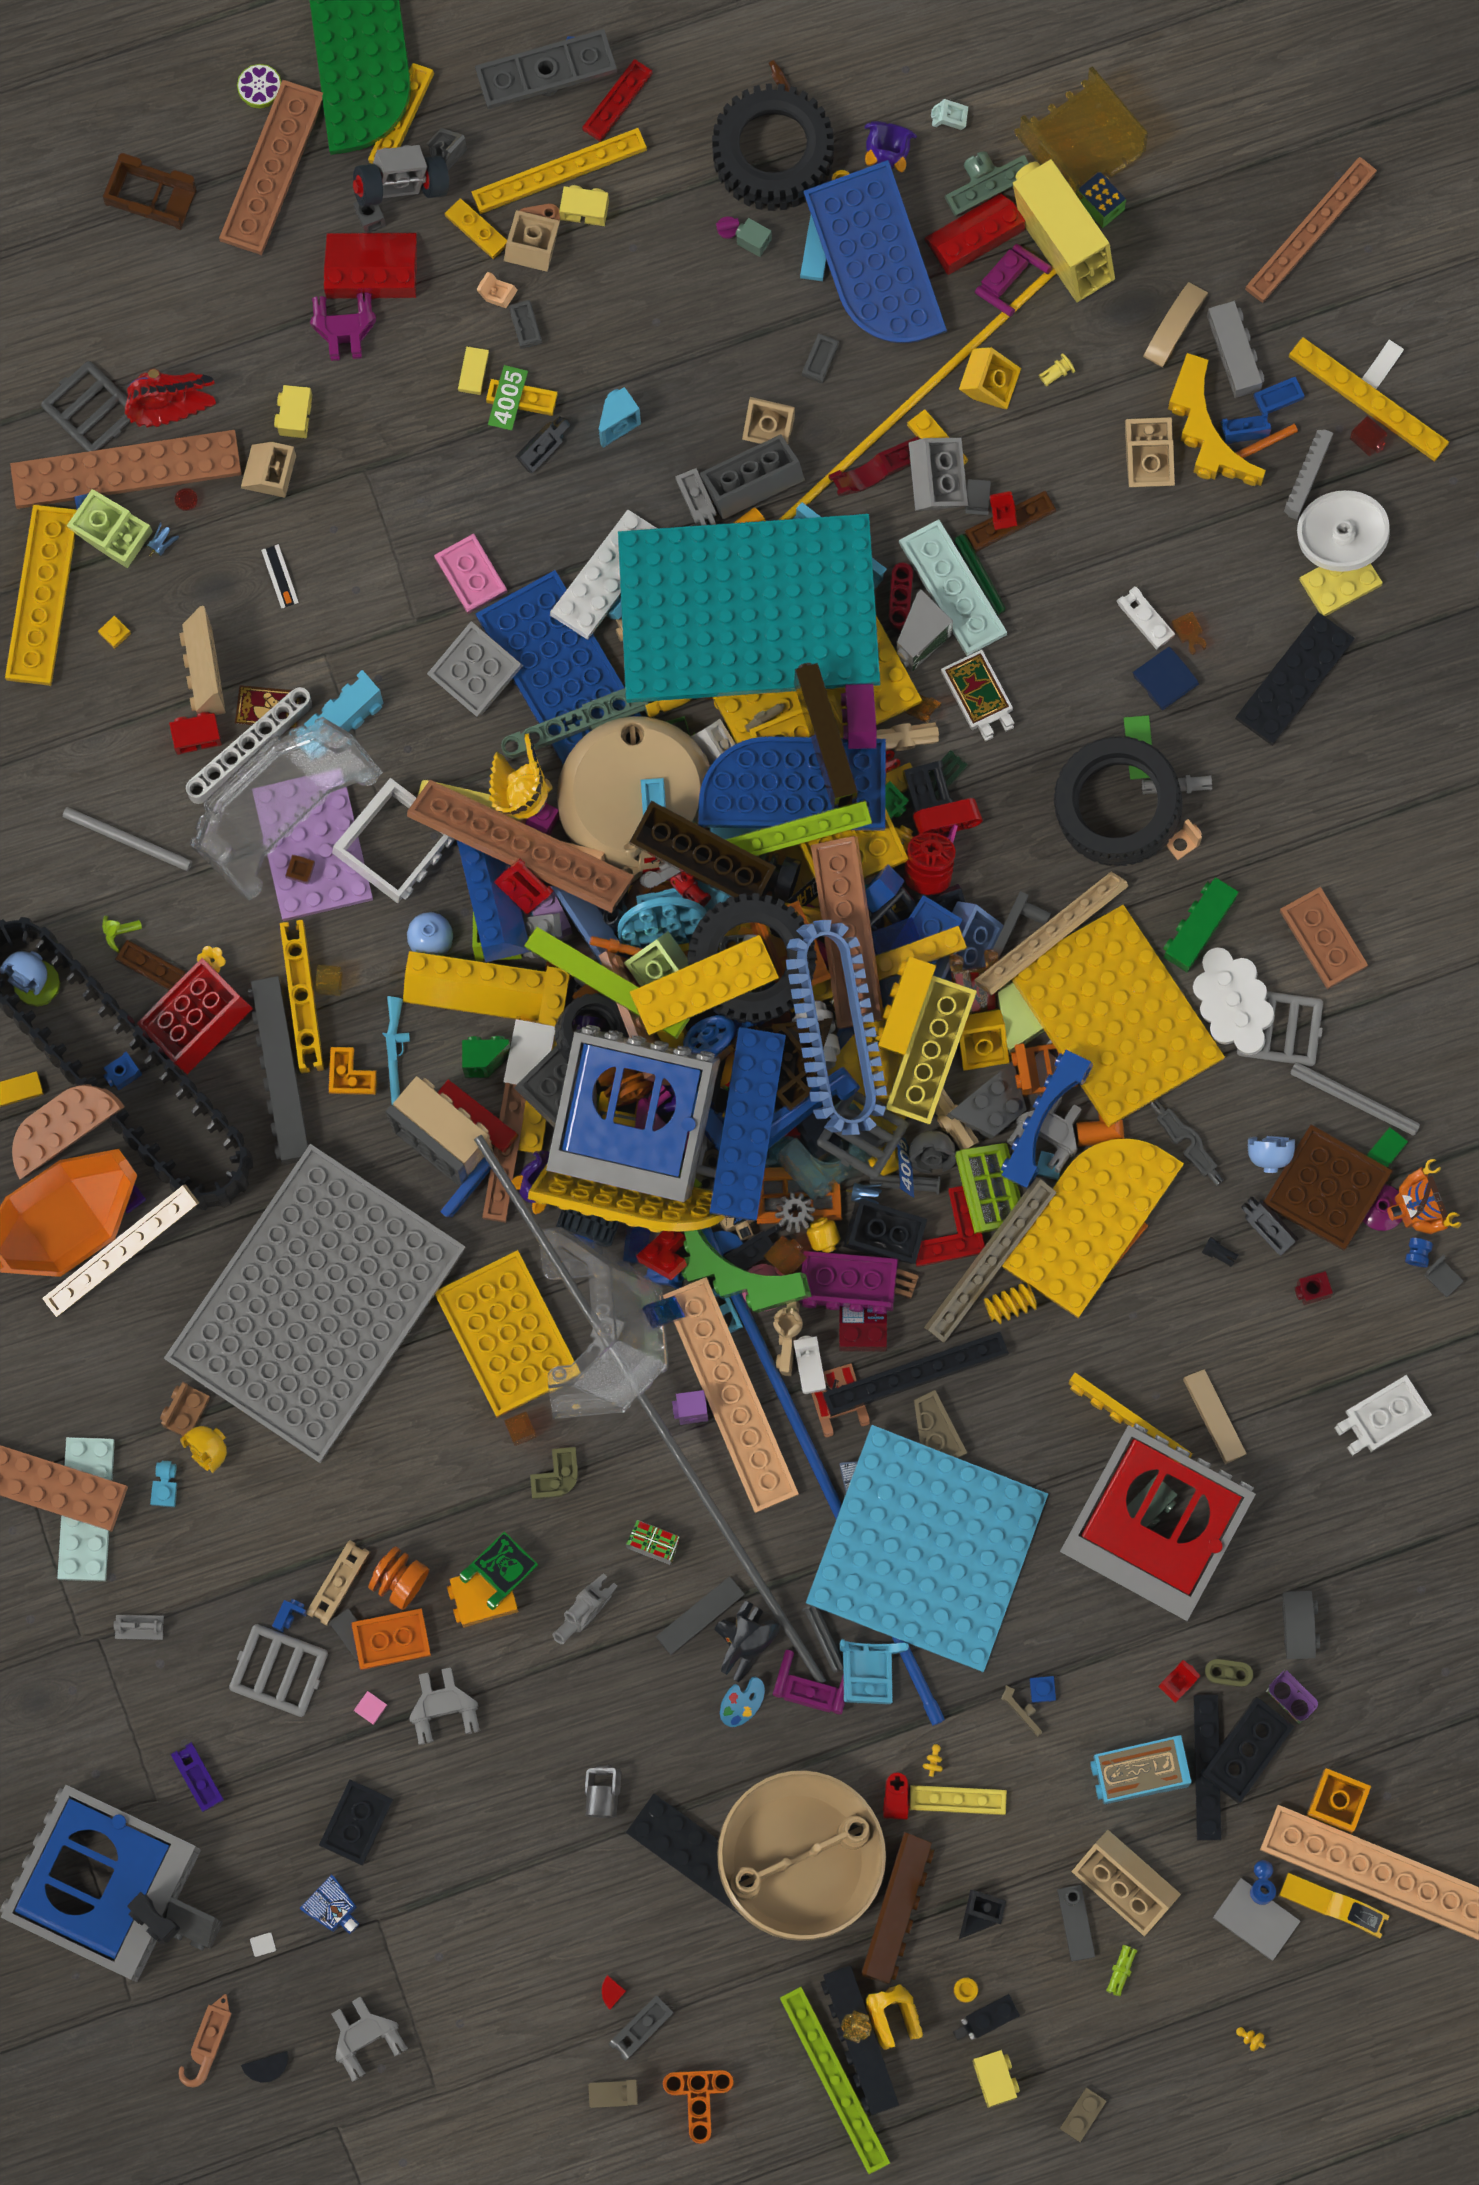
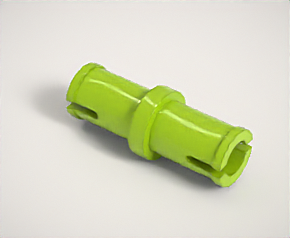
M1126 1945L1122 1946L1117 1964L1113 1965L1112 1968L1114 1972L1106 1989L1108 1993L1112 1992L1113 1995L1121 1996L1126 1978L1131 1975L1130 1968L1137 1953L1136 1949H1130L1131 1947Z

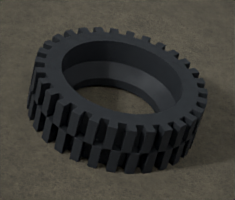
M772 83L766 84V90L761 91L760 85L753 86V94H750L748 89L742 91L741 100L737 95L732 98V106L727 103L723 107L724 114L719 113L717 117V124L714 125L713 129L714 135H712L716 173L718 172L720 182H725V189L728 193L733 190V197L738 201L743 196L744 204L749 207L752 201L755 202V209L762 210L763 204H768V211H774V205L780 204V210H787V203L791 202L793 208L799 206V198H802L804 203L807 202L803 191L826 183V175H830L831 165H833L834 139L831 121L828 116L825 117L824 108L822 106L818 108V101L815 98L808 101V93L802 91L799 96L797 95L796 87L791 86L789 92L785 91V84H778V90H772ZM765 115H783L796 120L803 128L807 139L805 152L799 162L785 171L775 173L764 172L750 165L742 155L739 141L744 127L751 120Z
M753 893L752 895L739 894V897L735 898L733 896L729 897L726 901L716 904L697 924L689 944L688 966L717 954L719 944L725 934L743 923H761L772 928L780 935L787 949L790 939L800 938L802 941L804 940L796 931L802 925H805L804 919L801 915L798 916L795 913L793 907H788L784 904V901L780 899L778 901L774 900L769 895L764 897L759 896V893ZM814 940L807 951L811 982L816 968ZM787 949V960L797 959L798 951ZM786 966L781 979L771 988L760 992H747L713 1007V1012L718 1015L722 1014L730 1020H738L739 1023L751 1022V1024H756L760 1021L768 1022L773 1018H778L787 1011L789 1012L794 1007V1004H797L802 999H792L791 989H800L802 986L801 983L790 984L788 976L789 974H799V969L787 970Z

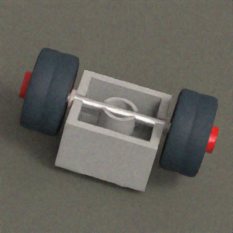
M405 145L398 148L377 150L373 164L356 166L353 172V189L360 206L378 205L382 202L383 198L419 194L420 188L427 198L446 196L449 190V174L445 160L441 156L424 158L420 145Z

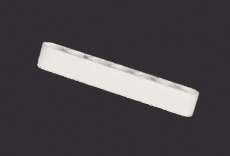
M301 687L292 690L191 778L186 785V792L190 800L196 804H202L303 717L312 706L309 692ZM299 697L306 698L305 703L300 705L296 704L295 700ZM282 712L289 713L286 719L278 718V715ZM264 727L272 728L269 734L264 735L261 733ZM247 742L255 743L252 749L247 750L243 748ZM230 757L238 758L235 764L229 765L226 763ZM213 772L220 773V777L216 780L209 778ZM196 787L203 788L202 793L199 795L192 794V791Z

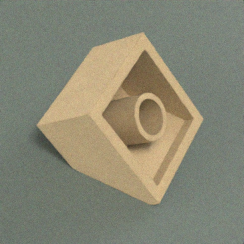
M516 210L506 243L504 261L548 272L560 221Z

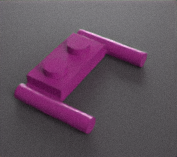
M1015 244L1012 250L1009 249L981 281L982 285L976 288L975 294L1011 317L1015 309L1000 300L999 297L1029 263L1046 274L1051 272L1052 266L1019 244Z
M785 1650L773 1696L782 1697L786 1701L830 1713L832 1711L836 1714H842L845 1705L844 1673L839 1689L788 1675L794 1652Z

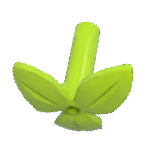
M104 916L102 927L104 934H106V941L117 953L120 951L114 942L116 935L142 929L140 920L120 925L118 921L108 920L109 916Z

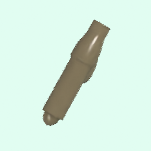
M778 703L766 712L761 711L757 713L754 719L745 725L746 730L749 732V729L769 721L783 712L785 705Z

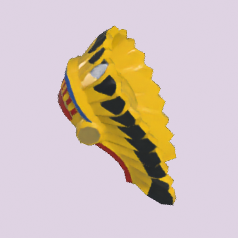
M530 733L525 734L524 737L529 764H525L515 771L505 757L496 752L493 757V767L490 768L493 772L490 775L491 780L489 781L491 788H489L491 793L489 800L493 802L492 807H495L496 811L502 812L504 815H513L520 819L530 818L543 810L547 803L548 793L552 790L550 781L545 779L540 768Z

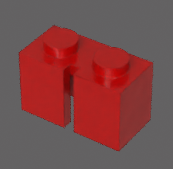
M202 712L197 714V717H179L174 722H169L174 749L177 755L197 751L196 745L201 744L202 750L222 745L214 713Z

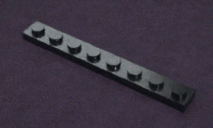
M997 1332L823 1392L822 1396L830 1417L1008 1356L1009 1352L1001 1332Z

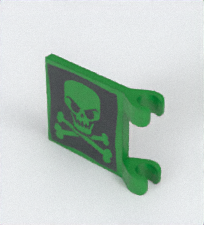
M503 1532L477 1559L460 1573V1580L463 1583H467L478 1572L497 1591L487 1601V1606L494 1610L538 1564L508 1534Z

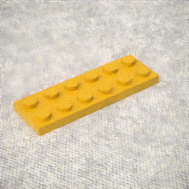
M758 935L629 993L650 1036L777 980L779 977L762 938Z

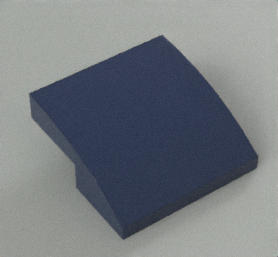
M1167 647L1132 672L1134 678L1145 688L1149 697L1161 710H1164L1199 685L1188 667L1170 647Z

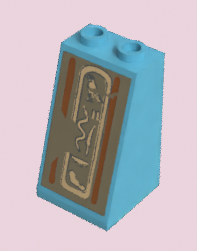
M1181 1735L1096 1754L1093 1757L1094 1761L1090 1762L1093 1776L1097 1775L1099 1785H1095L1098 1800H1103V1805L1187 1788L1191 1784Z

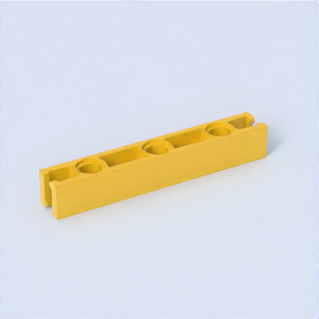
M297 920L296 930H299V939L288 940L289 922L280 923L298 1064L300 1072L303 1074L310 1072V1069L305 1065V1054L316 1053L317 1062H314L313 1066L318 1071L324 1070L305 925L303 920ZM300 948L302 952L299 956H291V950ZM301 992L308 994L304 1001L296 1000V996ZM306 1037L314 1038V1042L309 1046L302 1044L303 1039Z

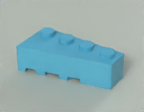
M363 670L356 675L359 679L353 685L347 683L341 689L342 692L337 700L330 699L325 704L321 715L318 713L314 714L293 734L295 741L312 760L317 757H323L329 751L328 748L334 743L342 742L347 736L346 733L351 729L359 728L367 716L376 714L382 708L383 699L380 689Z

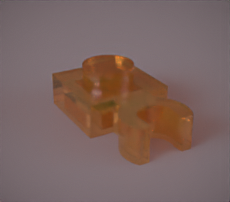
M1193 611L1172 621L1171 624L1181 643L1189 642L1188 649L1192 655L1196 653L1193 647L1195 644H1200L1203 650L1206 649V641L1198 636L1202 634L1203 630Z

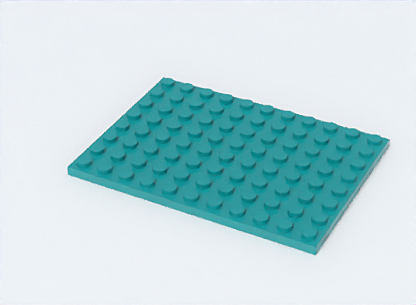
M869 514L618 531L627 703L796 691L794 686L795 669L804 663H818L826 689L845 688V685L850 684L880 685Z

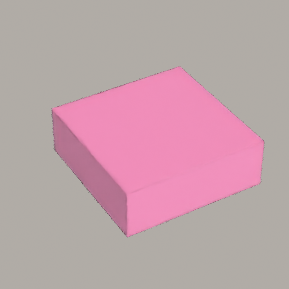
M367 1691L354 1709V1712L374 1725L388 1705Z

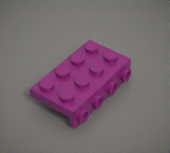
M804 1251L802 1273L806 1274L812 1297L799 1300L798 1302L806 1308H816L817 1305H823L829 1310H840V1307H846L852 1312H863V1309L873 1310L872 1312L876 1314H887V1311L893 1312L898 1259Z

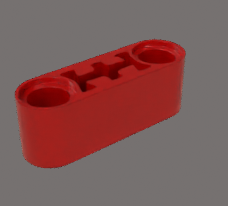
M974 798L922 809L913 815L919 834L936 833L943 835L948 834L954 825H957V831L976 827L983 822Z

